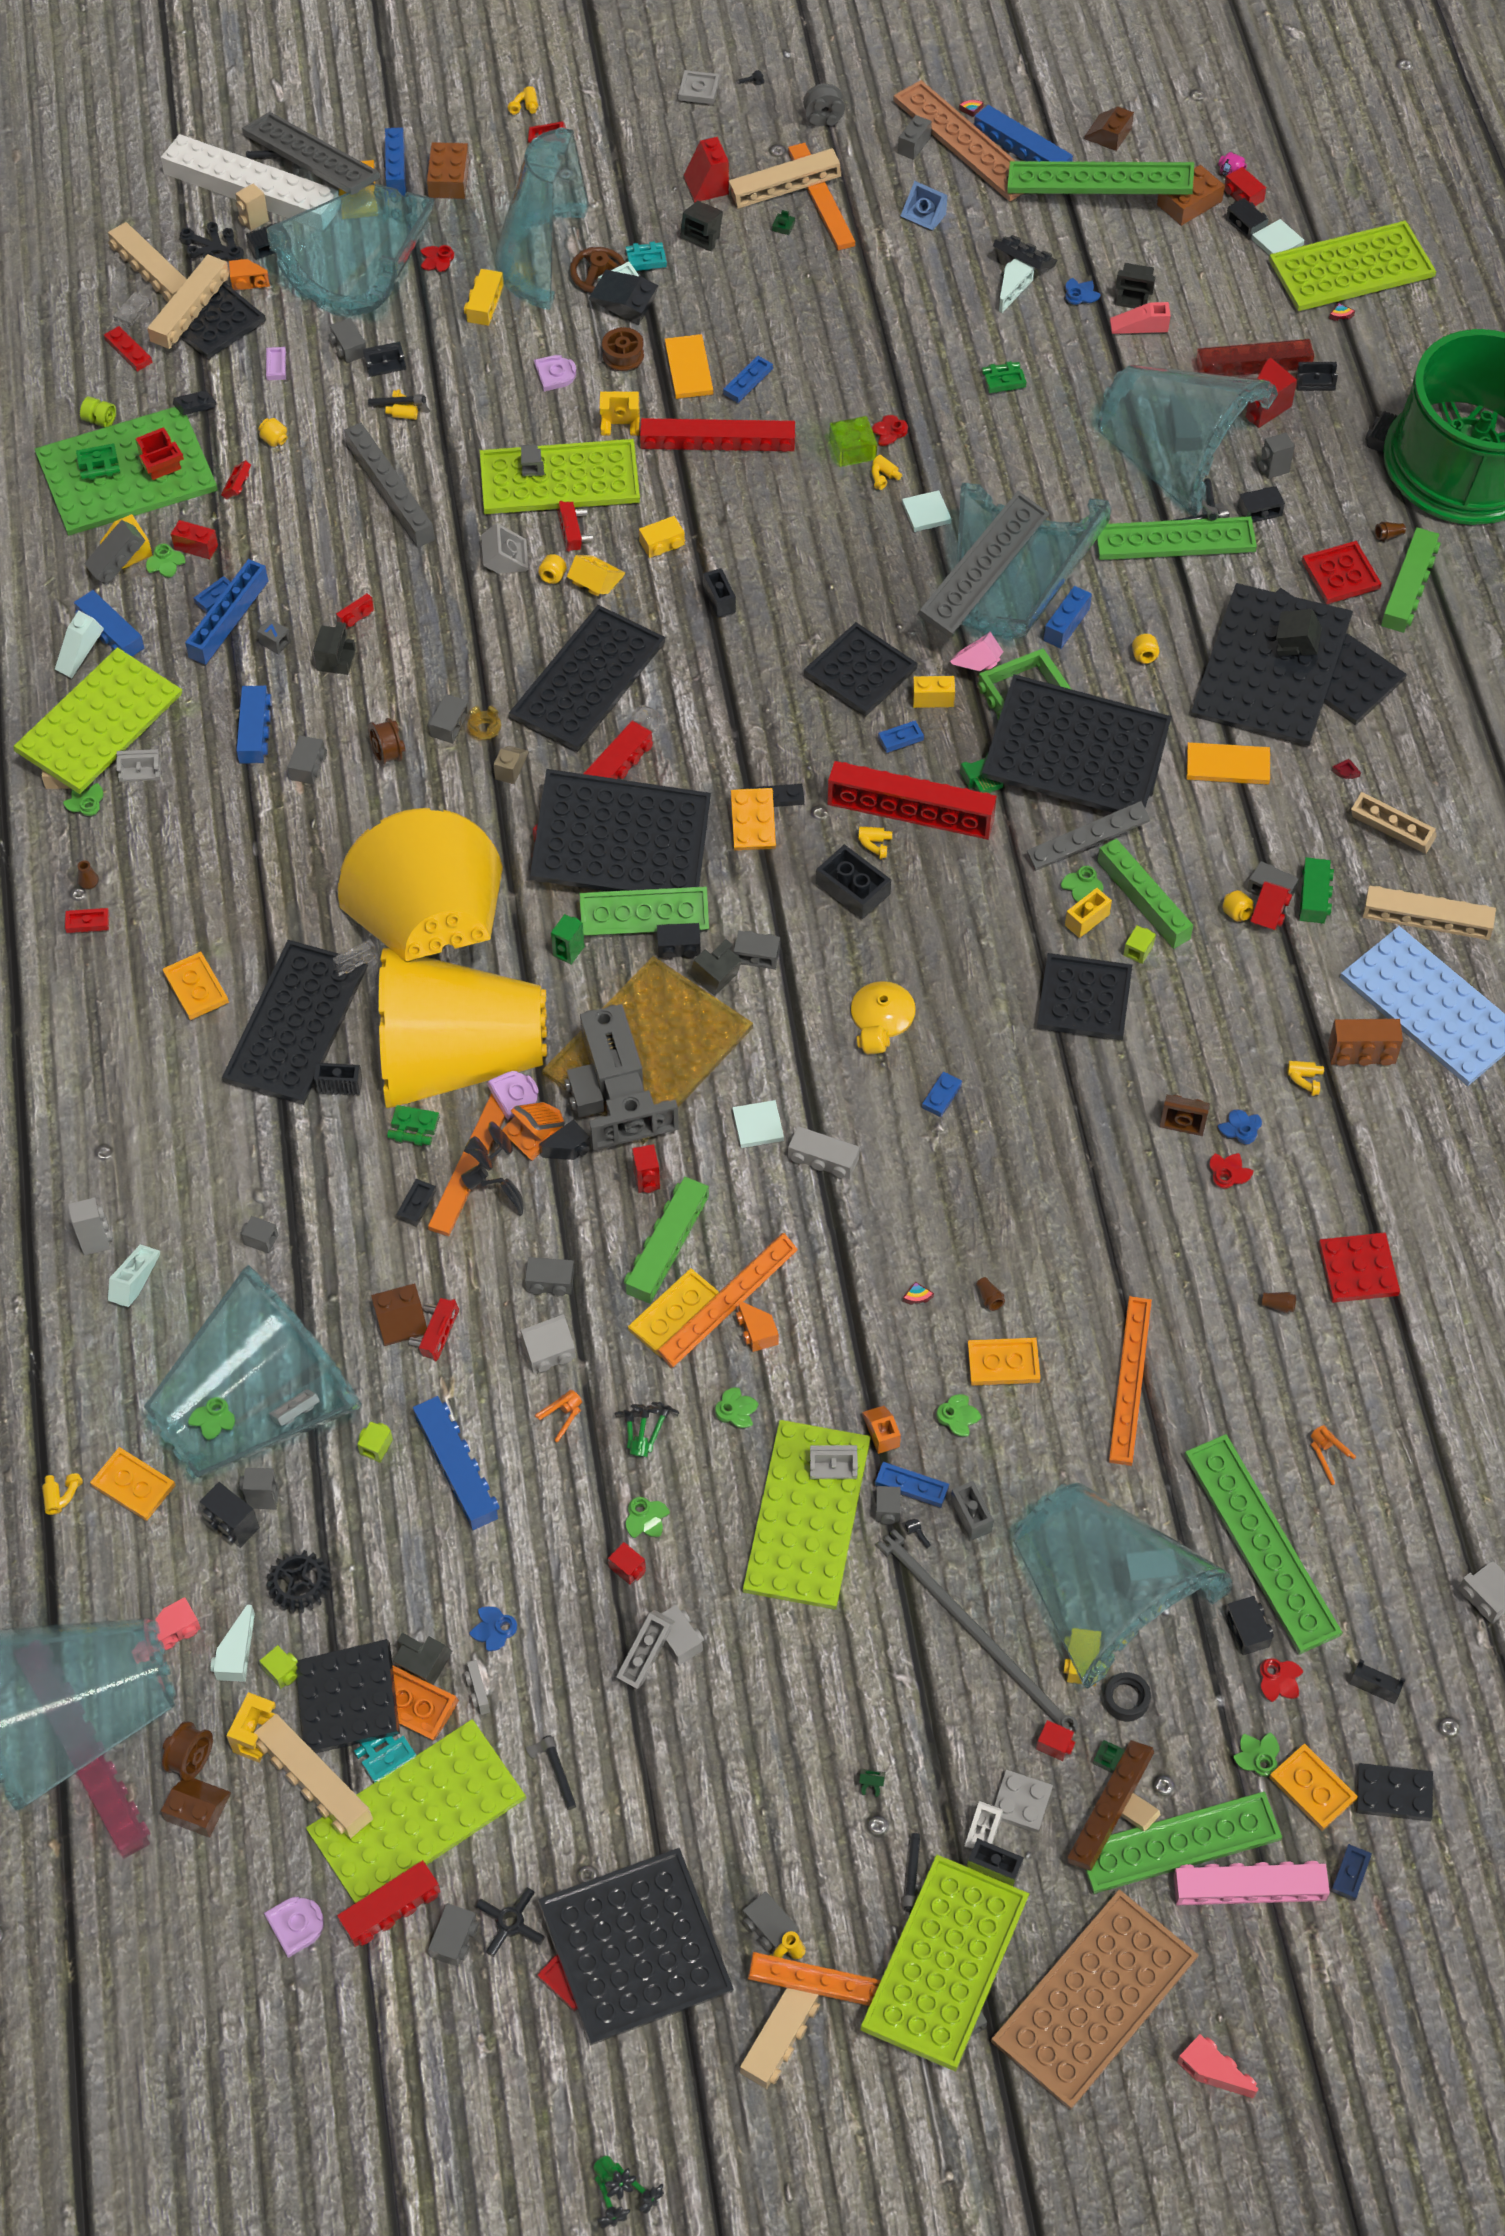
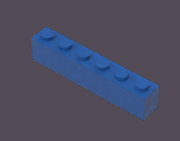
M987 105L975 115V127L993 142L1024 161H1073L1072 154L990 105Z
M250 559L246 561L185 642L190 659L205 665L208 663L268 583L265 565Z
M436 1396L414 1406L415 1419L472 1531L497 1520V1510L500 1509L496 1498L494 1496L490 1497L487 1492L490 1488L485 1477L480 1478L478 1474L480 1468L475 1458L470 1459L468 1455L470 1452L469 1446L465 1439H460L458 1434L461 1432L456 1421L451 1422L449 1418L451 1412L447 1403H442L439 1397Z

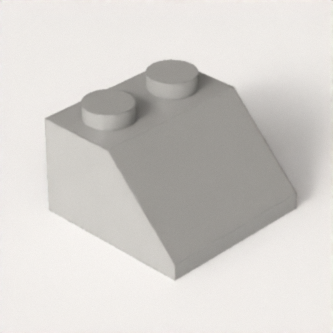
M498 523L481 535L483 566L496 573L525 572L529 569L525 538Z
M564 1314L521 1330L523 1351L533 1373L545 1372L552 1366L566 1364L576 1358L575 1347Z

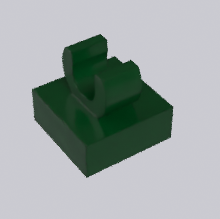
M782 210L781 214L778 213L773 222L772 231L790 235L795 224V217L789 216V211Z
M1103 1740L1093 1760V1764L1113 1773L1125 1750Z
M861 1769L859 1783L863 1784L861 1789L862 1795L866 1794L867 1787L873 1786L876 1790L875 1797H878L881 1790L880 1786L884 1787L886 1772Z

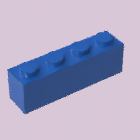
M385 128V167L388 197L406 196L405 139L403 128Z
M94 590L74 602L75 615L78 611H81L94 618L104 628L99 638L103 644H108L112 651L118 647L130 656H134L144 649L142 636Z
M242 686L237 740L239 764L264 763V756L268 755L266 739H269V726H267V722L271 721V713L268 710V706H272V695L268 694L267 686Z

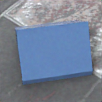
M914 181L900 216L934 230L946 215L947 195Z

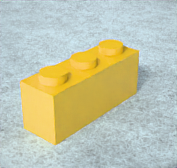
M486 269L480 270L479 275L475 277L474 288L470 290L469 302H466L464 306L467 322L489 326L504 287L503 272Z

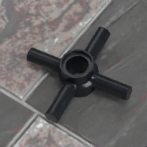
M526 1887L514 1907H506L503 1910L496 1908L483 1899L478 1901L476 1908L495 1918L499 1929L486 1950V1953L494 1957L507 1936L513 1937L520 1933L539 1945L544 1941V1935L524 1924L522 1912L535 1893L531 1888ZM510 1917L517 1920L513 1926H506L504 1924V1921Z

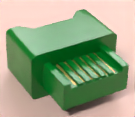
M987 756L973 763H961L960 774L969 789L974 787L978 792L991 793L1003 788L1002 782L981 777Z

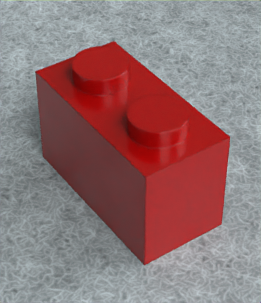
M1244 167L1226 176L1224 190L1236 201L1244 197L1255 206L1264 202L1267 187Z
M178 520L171 532L173 547L177 551L210 560L218 547L214 529Z
M1264 881L1250 922L1276 930L1278 926L1281 927L1285 918V914H1282L1284 906H1289L1292 894H1289L1290 889Z
M654 1144L632 1148L633 1170L638 1193H651L660 1189L659 1164Z

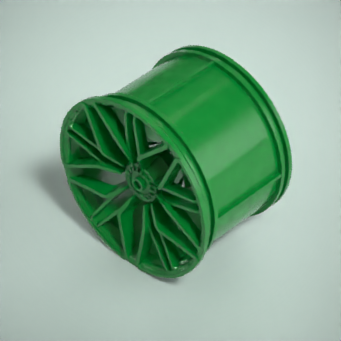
M1470 329L1446 335L1434 342L1422 355L1416 368L1413 384L1403 411L1392 422L1386 435L1384 461L1391 480L1414 505L1433 516L1450 522L1477 525L1497 523L1505 520V442H1501L1505 440V432L1497 434L1495 431L1498 415L1505 418V332L1488 329ZM1445 402L1447 403V406H1448V408H1449V411H1450V413H1451V415H1452V417H1453V420H1452V421H1451V418H1450L1449 413H1448V411H1447ZM1454 402L1476 405L1477 408L1468 417L1461 418ZM1438 404L1442 418L1431 405Z

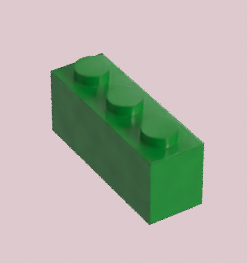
M1305 857L1302 870L1299 921L1325 924L1326 916L1331 915L1332 903H1328V898H1332L1333 886H1329V882L1333 881L1334 869H1330L1331 860Z

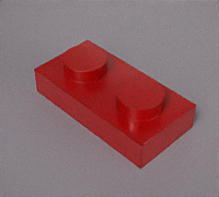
M246 460L234 466L221 493L226 500L232 496L236 497L242 491L241 486L248 478V471L251 467V464Z
M367 593L337 612V622L345 623L347 629L365 616L370 615L374 611L372 597Z
M108 908L65 911L66 933L109 930Z

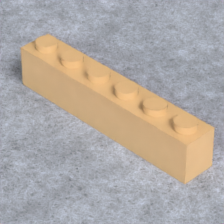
M833 148L729 180L730 192L737 209L841 177L840 162Z
M127 222L108 232L110 239L108 243L113 251L116 250L121 258L131 265L134 271H138L146 282L148 281L156 292L159 291L166 302H169L187 279Z
M207 254L148 326L150 342L170 349L178 341L181 334L188 329L194 318H197L202 308L208 304L211 297L218 292L220 286L229 278L226 261Z
M1369 885L1365 898L1363 918L1490 940L1494 928L1496 908Z
M277 1713L254 1732L258 1735L256 1747L264 1755L268 1753L272 1757L270 1759L279 1771L283 1768L287 1773L285 1776L293 1786L298 1784L302 1788L301 1793L309 1802L313 1800L318 1805L316 1808L324 1818L329 1816L334 1821L332 1825L338 1833H345L351 1839L373 1820L369 1808Z

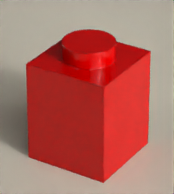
M625 1542L608 1558L609 1568L629 1585L634 1580L638 1581L646 1572L645 1559Z
M1047 1720L1038 1739L1036 1750L1063 1761L1066 1754L1071 1755L1076 1742L1073 1741L1074 1731Z

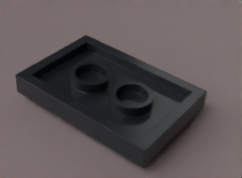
M1014 235L995 239L993 247L1039 270L1055 267L1057 259L1053 258L1051 253L1041 252L1036 249L1035 245L1025 244L1021 242V238Z
M1359 1763L1357 1770L1358 1798L1356 1813L1431 1822L1433 1817V1771Z

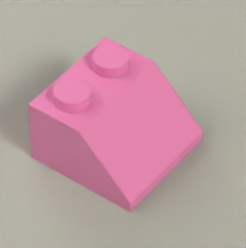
M989 632L957 652L950 662L952 665L981 671L984 668L989 670L1001 660L1000 656L1003 650L992 633Z

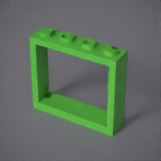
M1044 648L979 673L977 685L980 688V693L984 694L989 707L993 708L996 712L998 721L1005 701L993 684L1009 678L1013 674H1019L1038 667L1048 683L1071 689Z

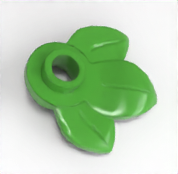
M159 544L154 550V555L148 558L146 568L148 573L159 571L161 575L169 578L175 575L177 565L185 563V557L181 552L173 551L168 544Z
M96 783L89 790L85 789L81 794L72 790V799L65 800L63 803L69 811L81 812L85 816H92L99 811V802L103 798L104 793L102 787Z
M1082 866L1077 873L1066 875L1061 883V888L1072 890V896L1076 902H1079L1096 888L1103 892V884L1097 879V873L1091 866Z
M734 1387L723 1393L722 1401L718 1402L715 1407V1414L721 1422H732L736 1427L747 1428L753 1425L749 1415L756 1411L759 1404L752 1397L742 1396L740 1388Z
M963 1394L951 1396L948 1402L941 1404L936 1411L937 1420L940 1424L949 1426L954 1434L963 1437L969 1436L968 1425L977 1423L982 1416L976 1408L968 1405L969 1397Z
M213 1397L207 1402L206 1406L196 1408L193 1411L188 1424L190 1426H201L204 1438L211 1440L216 1438L222 1429L232 1430L235 1425V1417L229 1411L228 1404L224 1399Z
M636 1497L628 1506L630 1515L626 1519L627 1531L632 1538L638 1537L642 1532L651 1537H660L663 1531L661 1518L668 1516L670 1511L660 1501L650 1502L644 1497ZM638 1507H643L644 1511L637 1512L636 1509Z
M1271 1732L1265 1735L1261 1742L1252 1736L1243 1734L1240 1741L1242 1752L1233 1757L1236 1764L1243 1770L1255 1771L1263 1777L1270 1776L1277 1768L1275 1758L1280 1750L1277 1739ZM1265 1762L1269 1767L1262 1768L1260 1763Z

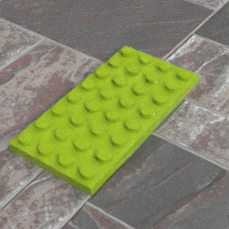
M1406 220L1269 254V262L1297 311L1435 277L1436 275L1434 266Z
M634 439L538 446V449H541V461L544 463V475L539 476L522 475L521 447L480 450L484 514L558 509L559 501L573 502L574 507L640 503Z
M117 647L14 745V751L75 792L81 794L117 758V751H125L182 695V689Z
M779 1420L743 1593L837 1610L871 1436ZM857 1445V1479H810V1446Z
M471 1719L416 1755L415 1758L358 1793L356 1796L369 1808L373 1820L351 1839L345 1833L340 1834L332 1825L334 1821L329 1816L327 1818L321 1817L306 1827V1830L353 1902L357 1903L420 1861L424 1860L425 1864L428 1865L524 1801L526 1795L474 1720Z
M936 1855L860 2030L956 2072L1030 1893Z

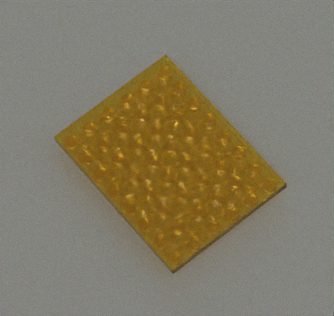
M654 956L603 1007L623 1005L643 1069L644 1091H650L654 1105L665 1100H676L679 1107L753 1029V1022ZM581 1031L543 1069V1075L565 1090L564 1079H568L567 1070L590 1065ZM603 1101L604 1112H600L599 1114L606 1117L607 1103L606 1101ZM650 1137L638 1139V1141L644 1144Z

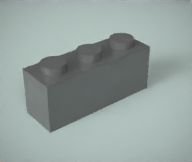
M121 520L84 564L96 579L109 584L146 540L134 525Z

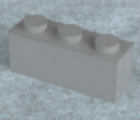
M800 1126L797 1127L788 1147V1158L793 1162L803 1163L812 1166L818 1171L824 1170L833 1173L836 1177L847 1179L851 1178L860 1154L859 1146Z
M95 1197L68 1204L72 1224L84 1256L111 1249L109 1243L110 1240H113L111 1229L104 1214L103 1206H98Z
M656 1610L650 1612L616 1678L636 1689L642 1686L675 1621Z

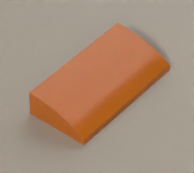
M393 1666L399 1724L434 1741L459 1702L458 1698Z

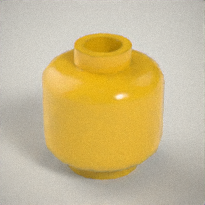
M266 418L258 428L260 438L271 447H275L278 444L282 446L288 438L286 436L287 427L276 418Z
M550 554L542 560L538 573L543 581L555 584L563 578L567 565L562 557Z
M1140 634L1132 642L1133 654L1138 662L1147 664L1158 658L1160 650L1157 639L1153 635Z
M1235 890L1225 896L1222 908L1234 921L1241 922L1252 916L1254 902L1242 891Z
M880 1025L862 1028L861 1034L857 1036L858 1048H862L866 1055L884 1053L886 1048L890 1046L888 1030H884Z

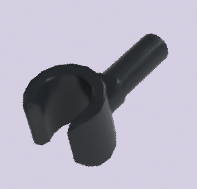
M759 70L754 71L750 77L738 79L739 84L755 81L757 85H762L765 82L763 79L764 75Z
M911 1519L906 1521L905 1528L907 1533L916 1532L919 1539L928 1549L931 1544L924 1536L919 1520Z

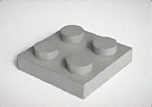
M685 70L678 100L714 104L720 74Z
M1006 1770L994 1807L1003 1810L1001 1821L1039 1833L1053 1785Z

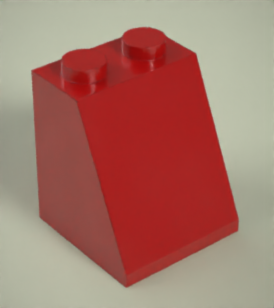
M718 137L700 140L683 175L694 203L697 200L704 201L729 195V161Z
M1272 358L1267 360L1249 394L1245 417L1258 428L1291 408L1293 404L1297 379Z

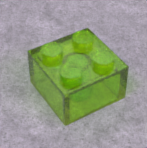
M867 416L830 423L829 440L839 467L873 461L877 457V442Z

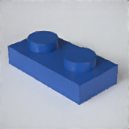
M221 577L195 596L194 603L208 613L231 582L226 577Z
M915 720L878 733V739L885 752L888 753L923 741L924 735Z
M942 1072L922 1103V1108L942 1117L962 1086V1080Z

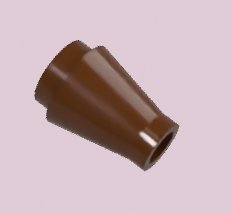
M1382 521L1375 526V536L1381 541L1404 535L1406 532L1404 523Z
M88 861L79 862L77 866L78 884L84 889L94 888L99 880L98 875Z
M987 1277L977 1281L976 1286L979 1289L984 1306L991 1311L1001 1308L1005 1303L1004 1294Z
M1291 1292L1263 1293L1262 1306H1267L1286 1314L1288 1312L1294 1313L1296 1294H1291Z

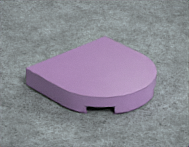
M554 355L534 360V366L544 391L568 386L576 378V366L571 359L568 360L562 358L561 355Z
M517 1071L507 1072L487 1082V1086L507 1121L515 1116L511 1112L514 1106L536 1103L538 1087L535 1081L530 1076L518 1073Z
M292 1897L264 1913L288 1958L314 1943L323 1930L324 1918L321 1909L314 1901L306 1898Z

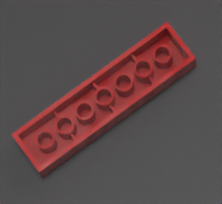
M834 761L828 779V805L989 840L995 818L996 795L931 782L926 779L912 778L907 775H898L888 771L875 770L866 766L861 767L847 762Z

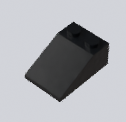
M605 270L591 293L589 300L639 326L655 299L658 285L641 276Z

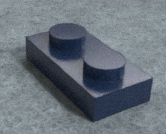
M1348 1844L1331 1892L1355 1901L1372 1853Z

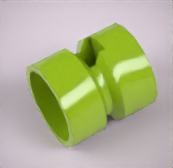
M87 396L82 402L80 418L83 421L95 423L105 428L111 426L115 420L116 407L114 404L100 401L90 396Z

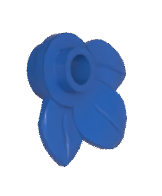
M1071 278L1066 282V300L1071 304L1092 303L1101 296L1100 293L1093 291V281L1078 283L1074 278Z
M1234 1109L1229 1113V1122L1219 1124L1218 1129L1226 1137H1236L1240 1143L1250 1144L1257 1137V1130L1262 1126V1119L1258 1114L1248 1116L1243 1110Z
M481 1607L478 1609V1613L482 1622L470 1631V1636L476 1641L486 1642L487 1651H496L505 1645L507 1638L512 1637L516 1633L517 1622L512 1616L503 1615L500 1609L496 1607ZM503 1625L510 1626L508 1630L501 1629Z

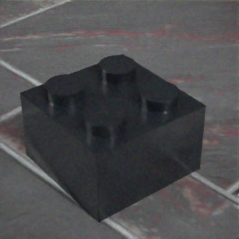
M220 1482L199 1501L202 1508L201 1514L206 1519L205 1524L212 1531L218 1530L222 1533L223 1539L230 1545L234 1543L241 1548L260 1528L254 1509Z

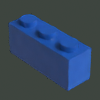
M1077 586L1072 588L1045 625V642L1062 649L1090 610L1092 593Z

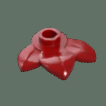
M448 245L440 247L429 246L420 250L421 254L426 257L421 264V268L424 270L437 269L438 272L445 271L449 268L450 261L454 259V251Z
M886 415L883 416L881 422L875 423L870 431L880 435L878 445L884 446L894 443L897 438L904 437L907 434L908 425L906 421L899 420L897 416Z
M1215 1153L1210 1159L1209 1165L1214 1173L1213 1182L1220 1188L1226 1189L1233 1186V1184H1244L1253 1175L1254 1171L1252 1169L1242 1168V1159L1239 1153L1230 1155L1225 1159Z
M1273 1658L1264 1660L1260 1666V1674L1263 1678L1260 1687L1267 1700L1274 1702L1279 1695L1288 1699L1298 1698L1299 1687L1295 1679L1302 1675V1668L1292 1661L1280 1662ZM1272 1668L1276 1673L1270 1674L1267 1669Z

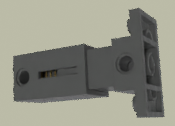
M610 1005L603 1009L589 1010L580 1014L582 1040L589 1062L593 1065L603 1101L607 1103V1116H599L589 1121L593 1150L679 1130L676 1100H665L654 1105L650 1091H644L643 1069L623 1005Z

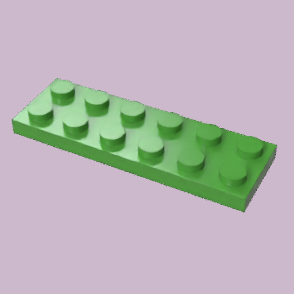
M707 887L580 893L581 922L583 923L584 936L657 932V925L699 923L700 930H709Z

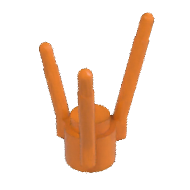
M569 1390L558 1400L536 1413L535 1417L542 1420L558 1408L566 1414L571 1412L555 1438V1442H559L574 1417L581 1412L579 1406L582 1404V1400L575 1391Z
M1322 1425L1312 1432L1310 1437L1314 1442L1311 1443V1446L1316 1451L1331 1485H1334L1335 1481L1320 1448L1327 1450L1332 1445H1335L1347 1457L1350 1456L1352 1459H1355L1356 1456L1336 1439L1325 1425Z

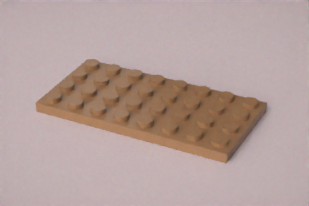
M1119 1889L995 2034L991 2042L1071 2111L1199 1955Z

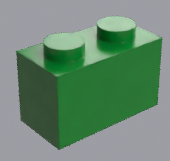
M564 914L552 930L551 939L554 957L572 965L585 947L583 923L576 917Z

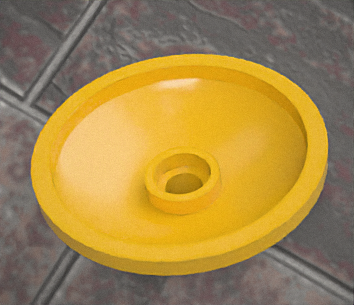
M878 981L865 985L855 994L851 1003V1015L854 1023L860 1030L864 1027L880 1025L884 1030H888L889 1037H893L903 1033L912 1024L915 1017V1003L911 994L902 986L892 982Z

